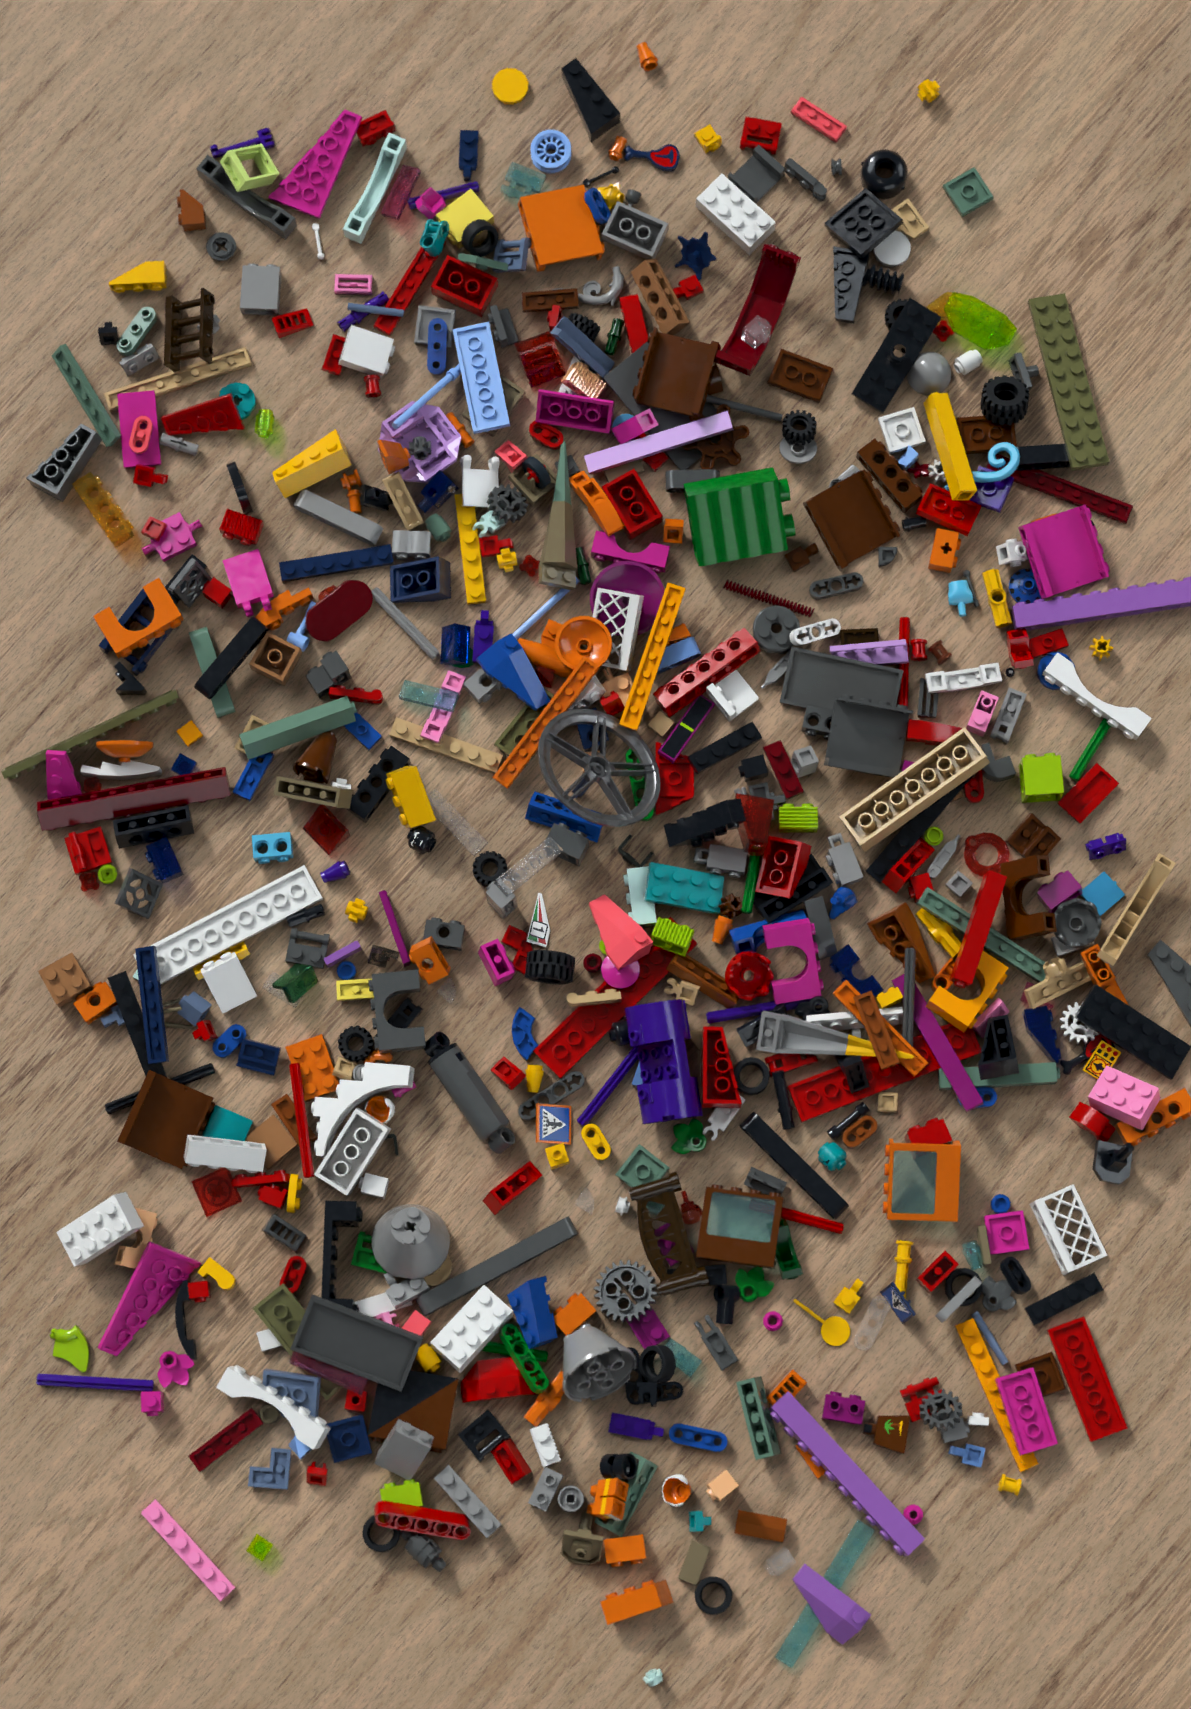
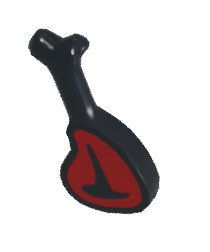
M1094 1034L1095 1039L1093 1041L1090 1038L1088 1039L1079 1056L1070 1061L1060 1060L1063 1074L1069 1075L1075 1066L1089 1060L1101 1040L1115 1048L1114 1043L1100 1034Z

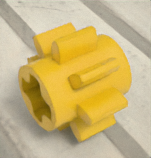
M927 79L918 86L919 91L917 95L921 101L926 100L930 103L940 95L938 92L940 86L936 80L932 82Z
M509 548L501 549V554L497 555L499 569L504 568L505 573L514 571L513 566L518 565L515 551L510 552Z
M1103 636L1098 641L1094 638L1092 640L1094 645L1089 646V649L1093 650L1092 657H1099V661L1104 656L1109 658L1110 654L1107 651L1113 650V647L1109 646L1111 640H1105ZM1098 646H1099V647L1104 646V650L1101 649V650L1099 651L1097 648H1098Z
M356 898L355 902H348L345 914L349 915V921L358 923L359 919H365L368 907L365 906L364 900Z

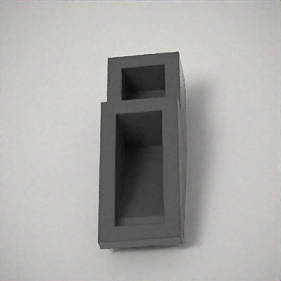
M823 896L804 901L803 904L807 918L815 926L816 935L812 936L813 941L817 942L819 960L838 955Z

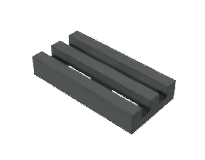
M921 678L917 716L936 718L939 693H934L933 713H929L931 693H928L927 688L925 713H922L924 684L927 683L925 678Z

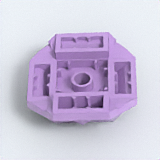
M411 401L382 422L379 440L400 443L402 448H407L408 452L409 442H412L415 437L422 436L427 441H431L432 454H428L427 458L423 460H417L414 458V455H410L411 458L408 459L409 465L398 470L405 482L427 483L457 461L461 435L439 407L424 404L399 428L394 429L392 423L415 403V401Z

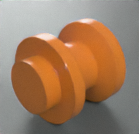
M354 469L351 475L342 473L343 477L340 478L343 489L347 488L349 491L354 485L361 487L362 482L357 469Z

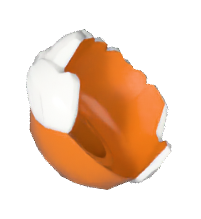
M376 1095L367 1101L364 1110L380 1122L387 1123L395 1113V1105L387 1097Z
M675 1474L665 1479L662 1486L664 1501L674 1507L682 1506L689 1500L691 1495V1486L688 1480L681 1474Z

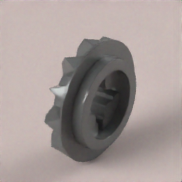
M216 233L207 242V252L212 259L219 262L222 260L227 261L230 257L234 256L236 242L228 233ZM217 244H218V245H221V246H222L223 244H225V249H226L227 251H225V250H220V251H218L219 248H218Z

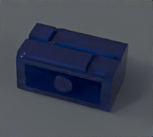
M167 837L146 846L148 852H145V856L149 863L153 862L155 869L152 872L156 880L160 879L164 884L183 875Z

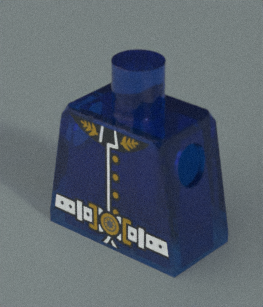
M439 470L420 492L425 498L417 506L425 513L433 505L439 509L459 488Z

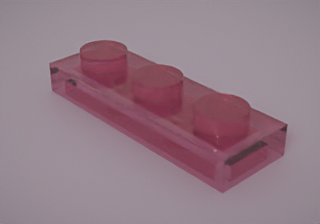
M407 165L402 166L381 211L384 217L400 219L421 174L419 168Z

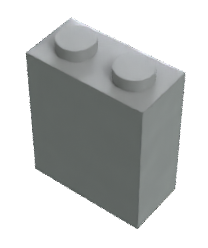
M253 263L248 264V266L243 265L240 310L242 314L279 316L282 274L280 267L273 264L259 266Z
M398 1419L380 1447L375 1464L407 1480H411L431 1449L434 1436Z

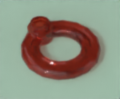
M983 832L966 838L964 843V859L966 865L973 873L981 877L988 870L1000 873V864L1009 862L1010 852L1008 846L1000 836L994 833ZM970 840H975V841H976V845H975V846L970 845L969 841H970ZM991 844L997 849L998 859L993 865L984 866L976 860L975 853L980 845Z

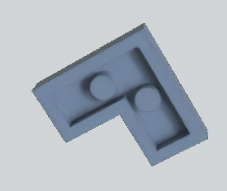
M271 1448L270 1468L250 1466L248 1487L288 1490L292 1450Z

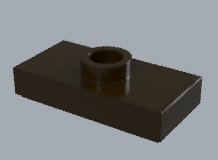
M878 628L840 630L841 645L879 642Z

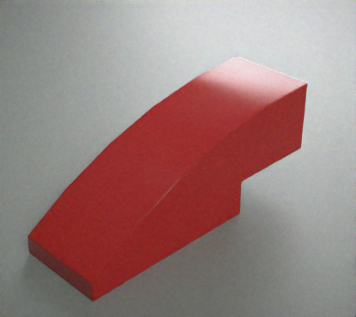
M909 719L906 741L939 746L962 728Z

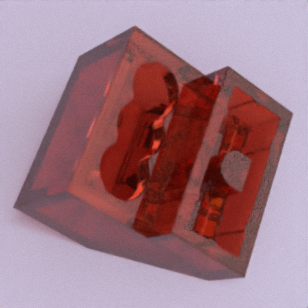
M549 331L514 344L520 364L531 388L565 376L566 373L555 341Z

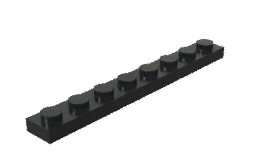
M974 775L909 820L869 866L866 873L881 884L889 870L921 838Z

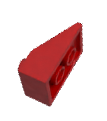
M768 836L755 892L791 899L808 865L812 846L800 841Z

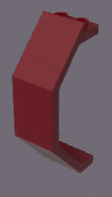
M764 244L761 260L748 297L730 337L722 350H718L715 363L751 376L768 346L786 304L801 257L793 252L781 250L775 245Z

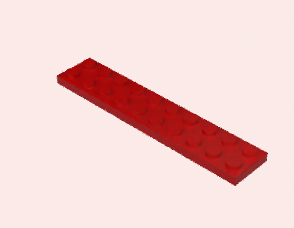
M693 938L687 955L698 945ZM652 945L649 954L638 959L640 973L634 984L627 988L616 989L604 981L595 990L597 994L605 993V990L616 989L617 992L621 991V1002L578 1006L533 1052L561 1079L611 1030L612 1023L620 1021L626 1015L625 1008L636 1006L669 973L666 968L675 953Z
M950 1023L941 1026L942 1031L960 1061L981 1054V1047L973 1028H967L965 1032H962ZM920 1034L913 1037V1048L928 1064L915 1077L901 1063L881 1070L877 1057L863 1056L861 1059L869 1083V1087L851 1094L846 1078L839 1066L788 1085L787 1088L802 1123L941 1068L923 1036Z

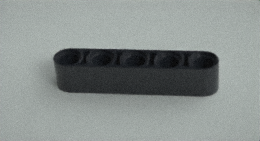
M1065 444L1017 447L1020 453V463L1015 471L1071 467Z
M254 616L250 618L198 679L194 688L209 700L213 698L264 638L269 628Z

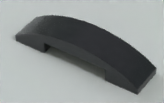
M185 1280L182 1282L176 1300L175 1321L180 1342L187 1355L194 1361L197 1360L196 1341L194 1339L187 1340L184 1302L191 1301L188 1291V1283L190 1282Z

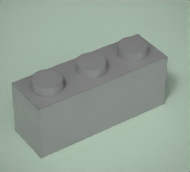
M501 880L493 881L486 888L488 890L486 891L487 902L502 919H505L517 908L516 896Z

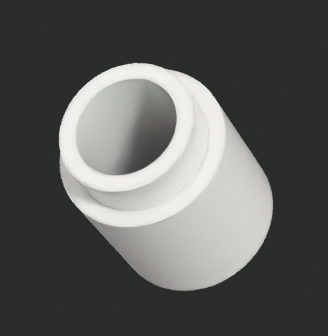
M976 349L973 351L969 350L955 359L954 368L957 373L966 375L979 367L983 359Z

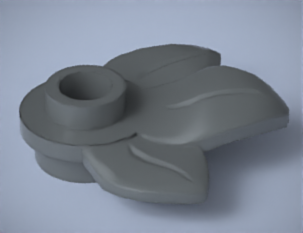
M991 1276L985 1278L982 1283V1293L984 1295L982 1304L984 1308L990 1312H995L999 1309H1012L1017 1301L1010 1296L1012 1288L1007 1280H1001L996 1283ZM990 1299H994L996 1304H992Z

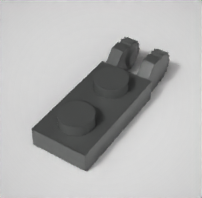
M789 158L784 166L786 174L791 178H796L804 189L811 190L815 199L819 201L825 200L827 188L793 159Z
M706 1315L704 1316L705 1321L712 1329L710 1332L705 1333L698 1321L694 1325L719 1368L723 1371L736 1363L738 1359L719 1328L715 1326L710 1316Z

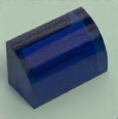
M454 623L442 627L440 664H469L470 626Z

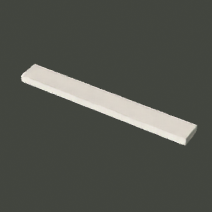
M386 1292L355 1302L358 1305L359 1312L370 1317L413 1305L412 1301L395 1309ZM269 1329L257 1332L262 1352L282 1346Z

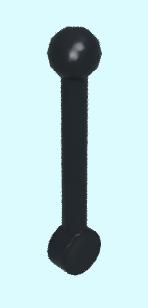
M614 166L612 170L590 180L585 179L583 185L589 187L592 182L612 173H618L619 168Z

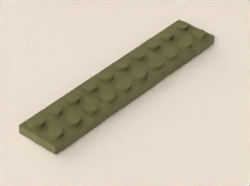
M1064 293L1029 299L1028 305L1071 470L1108 465L1109 458L1066 295Z
M176 689L168 691L2 769L1 773L4 779L9 777L12 780L20 776V772L25 769L29 772L37 768L38 763L42 761L46 764L47 750L66 751L68 754L73 751L72 747L79 745V747L85 746L90 743L89 739L95 736L97 739L102 738L112 728L114 731L125 727L124 723L131 720L134 723L142 719V714L148 712L151 715L159 711V707L164 704L168 707L176 703V699L179 698Z

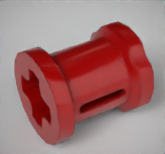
M365 376L363 380L366 382V397L381 396L382 394L379 389L380 376Z
M911 640V660L926 661L928 659L925 652L927 640Z

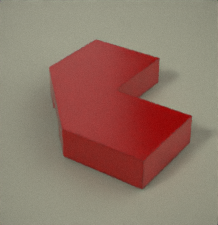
M509 925L501 943L518 950L512 963L515 971L525 975L527 953L533 951L531 944L526 942L527 933Z

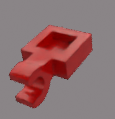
M695 274L678 283L679 287L673 289L677 299L685 296L686 300L704 291Z
M137 464L133 483L152 487L153 482L159 484L167 483L169 475L156 474V468Z
M498 535L479 538L482 558L500 555V549H513L511 538L499 540Z

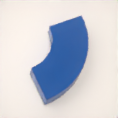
M519 1007L512 1023V1037L517 1051L528 1061L534 1053L533 1050L539 1046L532 1036V1025L535 1018Z

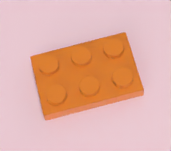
M322 1034L285 1047L291 1064H300L305 1102L336 1091L339 1081L336 1076L332 1075L334 1067Z

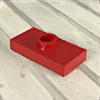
M1062 628L1029 639V649L1033 659L1069 646Z

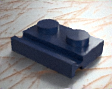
M243 1038L236 1066L274 1076L281 1047Z

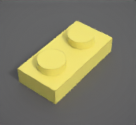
M372 979L336 981L337 1001L374 999L373 991H369L368 980Z

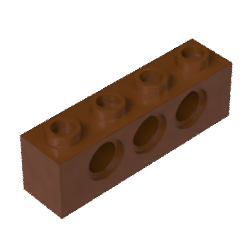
M874 438L857 452L856 458L869 471L899 509L905 513L921 501L923 496L922 489L919 485L912 483L911 477L906 470H901L896 458L886 452L885 445ZM881 458L884 462L877 464L874 459ZM893 472L896 476L889 478L886 473ZM905 486L908 490L901 492L898 490V487Z

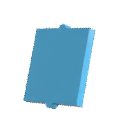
M1104 871L1082 890L1081 896L1085 901L1092 902L1097 907L1099 916H1101L1124 897L1125 894L1116 885L1117 882L1113 881Z

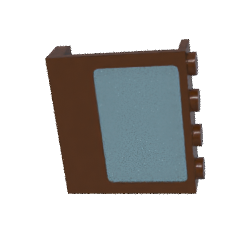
M712 1184L711 1187H706L696 1257L704 1260L775 1269V1255L783 1203H785L784 1197H781L780 1193L769 1192V1195H764L759 1190H750V1193L742 1192V1188L731 1187V1190L723 1189V1186Z

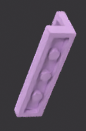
M906 639L830 646L831 655L877 665L909 663Z

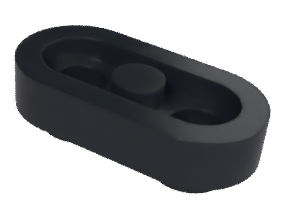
M1007 1257L1000 1263L1001 1272L1016 1294L1023 1295L1031 1289V1281L1016 1258Z

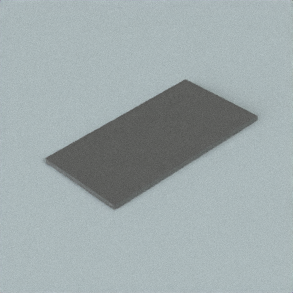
M647 341L605 375L603 379L634 416L649 408L651 409L658 423V426L647 431L652 435L690 423L691 421L688 415L635 402L632 393L634 386L638 385L639 379L637 375L639 369L644 364L642 360L644 351L648 350L649 347ZM706 402L702 414L705 417L715 415L717 409L713 404ZM715 435L710 437V440L713 443H718L720 437ZM682 446L664 451L679 470H686L702 457V453L698 449L685 450Z

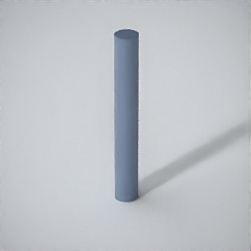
M348 303V310L398 317L404 316V310Z
M976 1311L971 1314L1001 1365L1003 1366L1008 1363V1359L979 1312Z

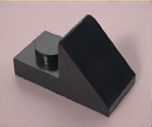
M120 661L114 666L117 671L115 675L122 682L125 680L116 689L118 695H145L147 693L144 686Z

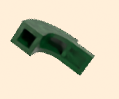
M782 1219L780 1221L775 1258L782 1279L792 1280L802 1275L803 1272L795 1253L789 1226L786 1219ZM773 1222L767 1223L770 1239Z

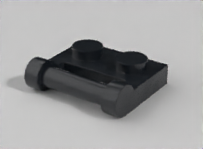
M489 1410L485 1411L458 1434L480 1463L489 1452L501 1442L510 1438V1435ZM497 1429L500 1434L478 1451L475 1446Z

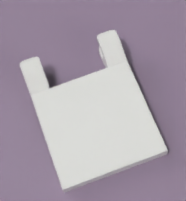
M464 455V457L460 458L463 506L486 508L490 506L487 504L488 495L495 486L499 488L498 469L500 460L498 457H492L488 460L489 470L470 469V455Z

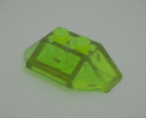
M952 292L944 306V311L952 331L984 350L1008 346L1017 330L1005 314L974 296Z

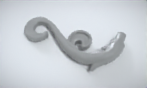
M620 267L612 268L614 276L612 277V283L609 284V287H612L609 292L602 296H592L591 292L593 291L596 295H599L601 287L597 281H589L583 287V295L578 293V301L591 305H602L611 302L613 306L624 285V278L621 275ZM555 288L552 290H561L563 288Z

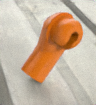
M377 1049L363 1062L376 1063L378 1060H383L389 1063L393 1059V1055L391 1053L380 1054L379 1049Z

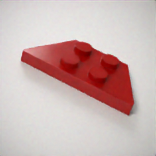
M656 742V763L660 774V792L656 802V815H661L694 798V769L687 759L688 756L680 754L673 764L658 754V750L662 746V743Z

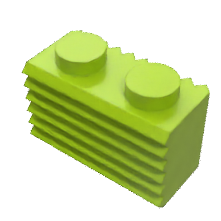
M790 803L779 807V833H816L818 831V807H813V804L810 803L802 804V807H794V804Z
M658 917L650 937L653 941L652 945L685 957L694 935V929L687 925L673 923L670 919Z

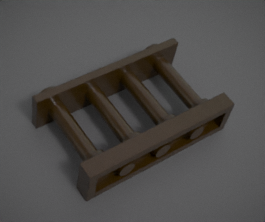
M201 288V298L181 302L173 295L166 297L164 365L173 372L180 371L181 361L200 357L208 364H212L215 298L205 288ZM200 306V315L182 319V311L184 309ZM200 323V332L181 336L182 327ZM199 340L198 350L181 353L182 344Z

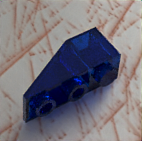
M1047 1006L1025 1009L1022 1014L1026 1032L1049 1060L1056 1062L1057 1065L1059 1059H1061V1052L1055 1045L1057 1033L1051 1026L1053 1021L1052 1011L1048 1010Z

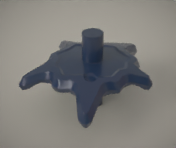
M704 232L701 238H691L690 240L678 236V240L683 246L681 249L682 259L675 265V268L688 265L694 270L697 279L700 281L703 269L709 267L711 261L717 260L708 246V233Z

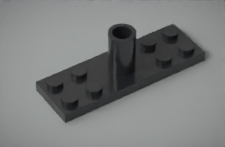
M909 298L851 395L883 414L942 317ZM894 350H899L902 353V357H896L893 353Z

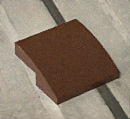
M1029 813L1005 842L1025 858L1033 855L1047 856L1061 838L1049 826H1045L1033 813Z

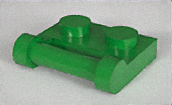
M360 1231L351 1265L386 1274L387 1272L376 1261L372 1249L362 1247L364 1242L372 1244V1236Z

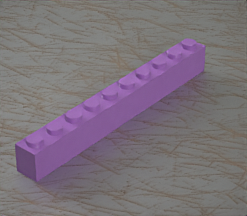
M1186 577L1183 581L1177 582L1175 579L1167 580L1164 584L1152 582L1143 587L1132 585L1123 590L1112 588L1108 590L1109 592L1103 593L1101 591L1090 592V595L1078 593L1071 595L1069 598L1058 596L1049 601L1038 599L1034 603L1029 604L1018 602L1011 609L1014 630L1025 628L1026 631L1190 607L1191 577Z
M789 1391L769 1408L771 1411L770 1416L777 1423L780 1421L784 1425V1431L791 1438L793 1436L798 1441L797 1445L802 1451H808L812 1456V1462L816 1466L824 1468L826 1471L824 1473L830 1481H835L839 1485V1491L844 1496L848 1495L853 1500L852 1505L858 1511L862 1510L867 1515L865 1519L872 1526L876 1525L879 1528V1534L883 1539L891 1541L894 1545L893 1549L898 1555L909 1556L925 1540Z

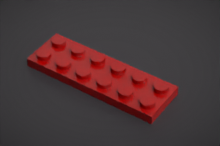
M1083 1316L1048 1329L1047 1333L1089 1442L1127 1429L1085 1317Z

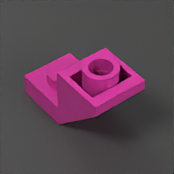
M649 408L612 428V431L618 443L623 444L658 426V423Z

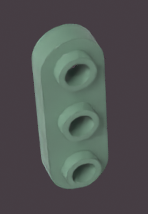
M152 307L140 309L117 341L116 346L121 355H132L156 323L158 317Z

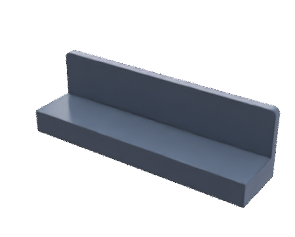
M563 316L550 332L580 362L588 365L592 373H597L603 378L615 365V362L567 317Z

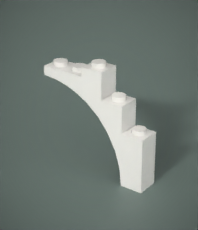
M365 1062V1066L361 1069L363 1081L340 1079V1084L336 1087L338 1099L315 1097V1102H312L311 1112L314 1117L320 1119L316 1126L318 1140L314 1143L316 1156L325 1158L331 1148V1143L337 1129L345 1117L357 1105L383 1091L396 1088H412L415 1069L406 1065Z

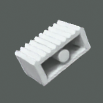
M547 1423L530 1429L543 1468L561 1461L558 1454L559 1451L555 1446L556 1443H554L555 1440Z

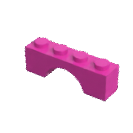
M596 531L591 557L600 562H605V560L612 561V563L635 561L648 566L656 574H660V572L665 573L670 546L651 542L645 550L638 553H629L618 546L614 534L607 536L605 532Z

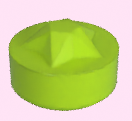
M111 864L101 866L98 871L99 880L105 884L113 883L117 878V869Z

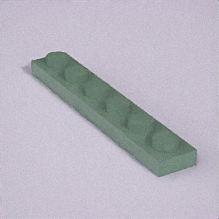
M66 344L60 345L52 354V358L105 446H113L121 437L120 432Z

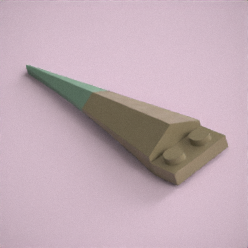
M564 441L560 448L552 507L539 563V584L574 590L576 588V570L578 568L567 452Z

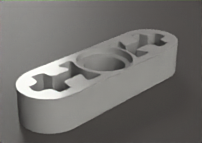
M974 1276L935 1315L938 1320L943 1323L982 1282Z

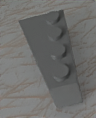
M80 424L64 440V443L58 449L56 448L51 453L52 455L45 462L37 466L38 469L33 474L30 473L26 479L35 488L63 502L101 443V437L96 431Z

